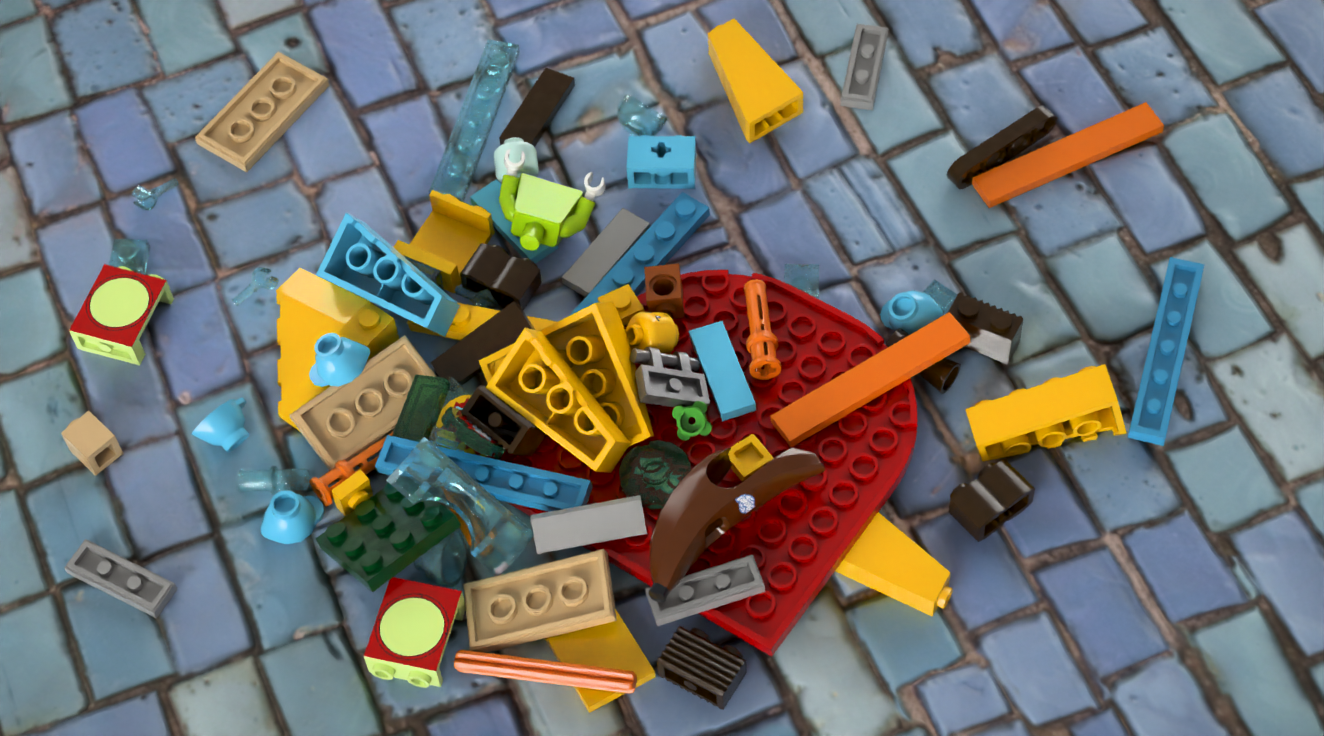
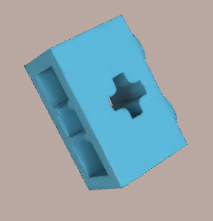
M628 136L626 168L628 188L695 189V136Z

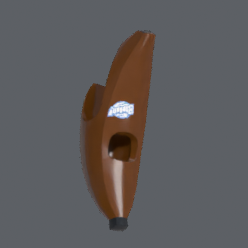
M731 447L717 451L697 464L673 490L658 515L649 544L650 574L653 585L648 592L650 598L657 602H665L669 593L677 586L699 557L722 535L783 491L808 478L823 473L825 471L824 464L817 455L809 451L790 448L772 459L734 488L717 486L732 466L728 455Z

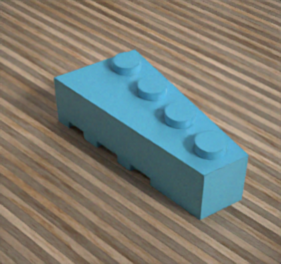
M348 213L345 214L316 273L317 276L444 337L460 307L456 301L370 226Z

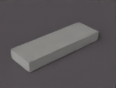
M863 24L856 25L840 106L873 110L889 28Z
M622 208L562 276L563 284L586 297L650 228V223Z
M640 495L530 515L537 554L647 534Z
M87 539L83 541L64 567L67 574L155 618H158L177 591L175 583Z
M753 554L684 576L669 593L665 602L652 600L648 593L651 587L645 588L657 626L765 592V585Z

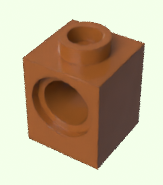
M679 264L644 267L648 312L666 313L672 319L685 318Z

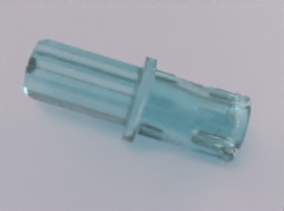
M271 466L269 470L240 469L237 480H252V482H243L237 485L240 493L270 491L272 495H275L278 491L308 490L310 488L309 480L311 475L310 471L306 468L278 469L277 466Z

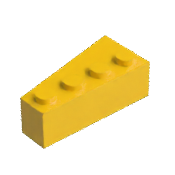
M524 328L485 388L595 472L611 473L631 442L541 331Z
M1105 364L1097 367L1088 366L1081 369L1078 373L1063 378L1054 377L1041 385L1029 389H1016L1007 396L995 400H982L973 407L965 409L982 461L1028 453L1032 448L1031 446L1037 444L1048 449L1060 447L1065 439L1081 436L1082 442L1096 440L1098 432L1112 430L1114 436L1127 433L1119 402Z

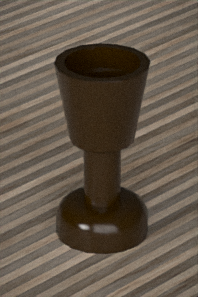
M901 328L897 329L887 341L886 346L890 347L909 336V334ZM944 358L919 374L941 394H944L956 380L961 364Z

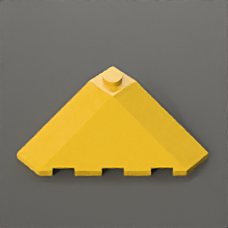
M299 268L276 290V301L278 305L280 304V318L277 319V343L281 346V359L277 360L278 385L281 386V401H278V414L280 418L298 431L299 429L290 419V414L330 387L329 385L324 387L316 386L309 377L311 367L316 363L314 346L321 336L327 333H336L340 337H346L367 346L370 349L368 360L399 340L395 319L370 301L302 268Z
M614 302L594 303L539 330L631 442L629 447L654 436L646 404L641 403L635 377V363L630 360L631 348ZM514 343L479 360L487 383H489Z

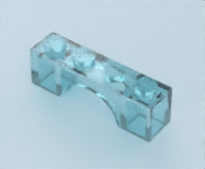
M425 436L386 479L387 482L413 504L422 501H436L456 511L466 523L471 535L470 554L496 576L501 575L516 561L534 537L533 531Z

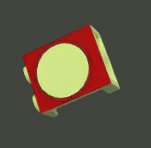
M104 264L69 329L77 349L140 365L146 354L139 339L158 302L172 304L174 300L167 280L155 274L145 275L137 273L124 266L114 267Z
M396 577L391 578L364 653V659L369 672L384 680H391L393 677L404 679L417 687L426 688L429 685L441 687L443 679L439 667L455 619L462 621L466 610L462 591Z

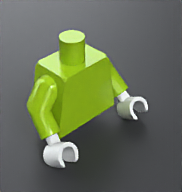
M508 149L504 157V165L508 170L507 175H503L499 204L505 219L512 222L511 233L514 236L520 237L521 246L531 251L538 249L540 244L556 247L562 238H569L582 231L586 227L596 204L593 202L594 198L602 195L605 191L604 177L601 179L599 186L591 187L589 184L592 182L593 172L588 173L584 179L586 194L582 197L583 191L525 173H521L520 177H517V172L523 168L525 154L522 151L521 161L512 163L509 161L510 149Z

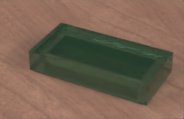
M415 375L392 436L429 444L451 386L447 378Z

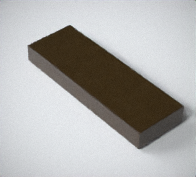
M545 67L499 137L500 145L504 144V141L509 138L517 137L535 147L575 86L574 77Z
M513 301L430 363L447 390L454 392L482 371L479 360L515 343L524 328L533 330L535 328L520 305Z

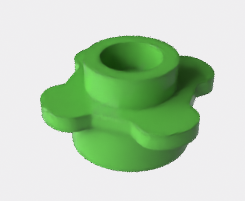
M696 401L693 405L687 407L678 405L673 409L672 416L677 420V436L681 440H689L691 436L698 434L707 436L711 432L712 425L707 421L705 413L707 405L703 401ZM690 417L695 418L694 424L689 423Z

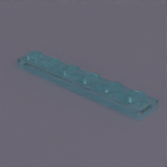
M487 40L429 194L434 190L442 194H451L459 201L464 202L520 54L519 45Z

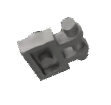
M646 347L644 350L632 349L630 354L631 362L641 364L635 371L641 403L676 407L678 405L687 407L693 405L696 401H703L707 407L710 405L705 375L694 373L700 367L698 358H692L687 353L677 351L673 354L661 353L658 348Z

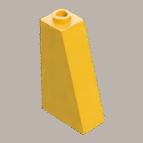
M735 18L725 24L716 26L708 33L709 56L742 132L749 143L754 142L803 113V91Z
M879 512L836 569V572L932 617L937 607L944 609L947 606L953 592V588L949 587L951 572Z

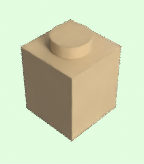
M87 411L80 418L74 419L61 432L70 452L95 476L124 454L116 436L90 411Z

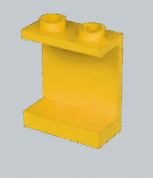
M432 190L429 194L432 212L410 244L398 240L393 247L438 287L455 293L461 284V271L481 243L488 244L495 233L492 216L483 207L471 206L459 201L451 194H442Z

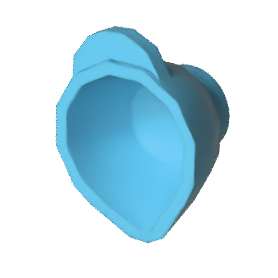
M912 290L895 295L882 307L880 315L885 327L894 331L901 328L910 335L943 316V311L932 297L926 293Z
M327 333L321 336L314 346L316 363L309 372L310 380L314 385L320 387L327 385L339 387L352 382L362 373L370 355V349L356 341L340 337L336 333Z
M239 398L223 403L204 418L192 432V435L213 446H222L227 453L233 451L250 435L244 428L245 418L242 412V408L247 401L244 398Z
M280 491L272 497L264 513L260 527L261 534L267 539L282 544L301 542L312 534L316 524L322 520L325 512L323 503L319 498L311 495L302 496L292 491Z

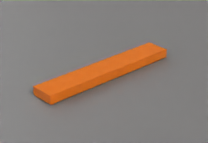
M1145 102L973 177L972 185L988 208H991L1163 132L1164 124L1148 103Z
M948 312L770 416L771 423L788 445L793 447L970 343V335L954 316Z

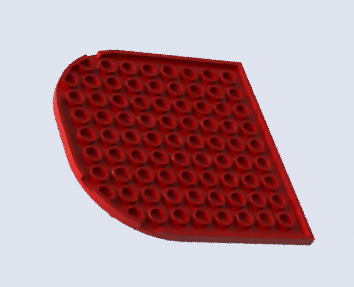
M704 270L681 274L685 318L673 319L679 331V339L670 354H673L675 351L684 352L689 357L697 358L689 337V331L723 321L755 400L757 411L722 421L706 381L710 405L705 413L707 421L712 425V430L707 436L698 434L691 436L689 440H681L677 436V420L672 416V411L675 407L645 403L654 436L627 448L611 473L595 472L548 435H546L532 457L508 454V450H504L503 446L498 444L487 457L591 480L593 488L587 505L640 495L647 534L589 544L582 547L591 552L605 549L611 564L652 587L649 544L658 515L670 496L665 493H656L651 496L650 493L642 495L644 492L643 482L637 477L628 476L633 470L628 465L633 464L635 459H637L636 464L639 471L647 475L659 473L664 468L665 461L673 459L672 465L675 468L668 472L666 483L669 488L674 490L676 487L670 483V476L674 471L679 470L678 473L688 474L707 456L730 448L751 434L758 438L773 458L790 448L815 453L824 464L825 471L823 473L808 478L783 491L755 510L715 541L685 574L686 576L753 554L765 585V592L698 614L772 657L904 477L911 462L917 438L918 420L915 392L909 378L797 445L790 447L772 425L770 416L888 348L884 344V339L865 323L775 278L757 273H752V276L729 274L728 270ZM755 279L762 280L766 284L771 332L778 338L776 358L781 362V372L776 377L768 380L756 379L751 376L749 371L752 358L751 353L748 352L746 347L750 328L744 285L746 282ZM646 292L638 295L637 298L644 307V311L648 312ZM635 363L636 370L641 364ZM701 366L699 367V370L697 372H694L704 374ZM690 417L689 423L694 424L695 418ZM653 453L660 456L662 464L656 471L648 472L640 466L643 456ZM730 468L729 472L717 486L734 488L742 483V481ZM663 496L667 499L661 504L659 499L655 497ZM508 503L529 516L547 512Z

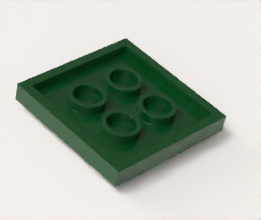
M398 477L388 482L382 490L369 500L357 505L355 510L343 519L330 525L324 533L315 539L325 553L370 591L374 592L459 528L461 524L453 512L413 482Z

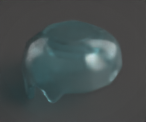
M625 95L617 108V117L621 126L633 136H656L667 121L666 116L653 110L631 95Z

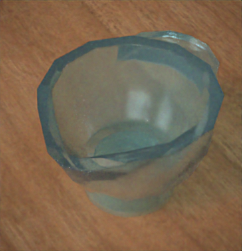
M457 528L414 561L415 568L418 571H424L426 576L436 581V586L455 589L464 575L467 564V546L460 529Z

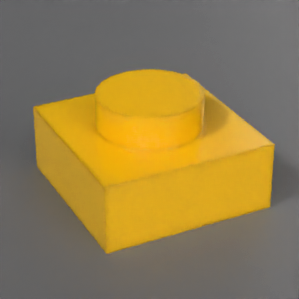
M629 284L597 298L598 303L614 302L623 326L628 325L629 320L635 314L645 312L644 307Z
M754 434L733 445L728 454L732 464L731 469L742 482L774 459Z
M361 469L331 490L335 505L344 516L355 510L361 502L367 501L373 496L370 480Z

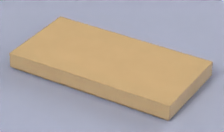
M278 51L195 136L196 142L220 158L248 172L330 86L328 78Z
M405 335L368 360L362 373L352 382L339 387L330 386L291 413L290 419L330 471L335 468L337 461H349L405 423V418L408 415H412L414 412H421L446 394L447 390Z
M605 549L463 584L470 651L488 653L617 621L609 559Z

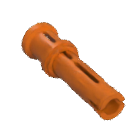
M755 279L746 282L744 285L750 328L746 347L748 352L751 353L752 358L749 371L751 376L756 379L768 380L776 377L781 372V362L776 358L778 338L771 332L766 284L762 280Z
M402 425L388 434L413 440L409 432ZM387 436L372 444L349 461H337L335 468L321 477H313L309 480L315 495L326 507L332 504L333 495L331 490L360 469L365 475L376 469L375 464L379 455L369 462L367 459L381 451ZM356 466H359V469H357L356 471H354L353 468H355ZM335 480H339V482H337L333 486L328 487V485L334 482Z

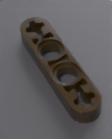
M1044 105L1035 108L954 161L947 171V178L959 189L970 186L973 177L1004 164L1049 134L1057 123V117Z

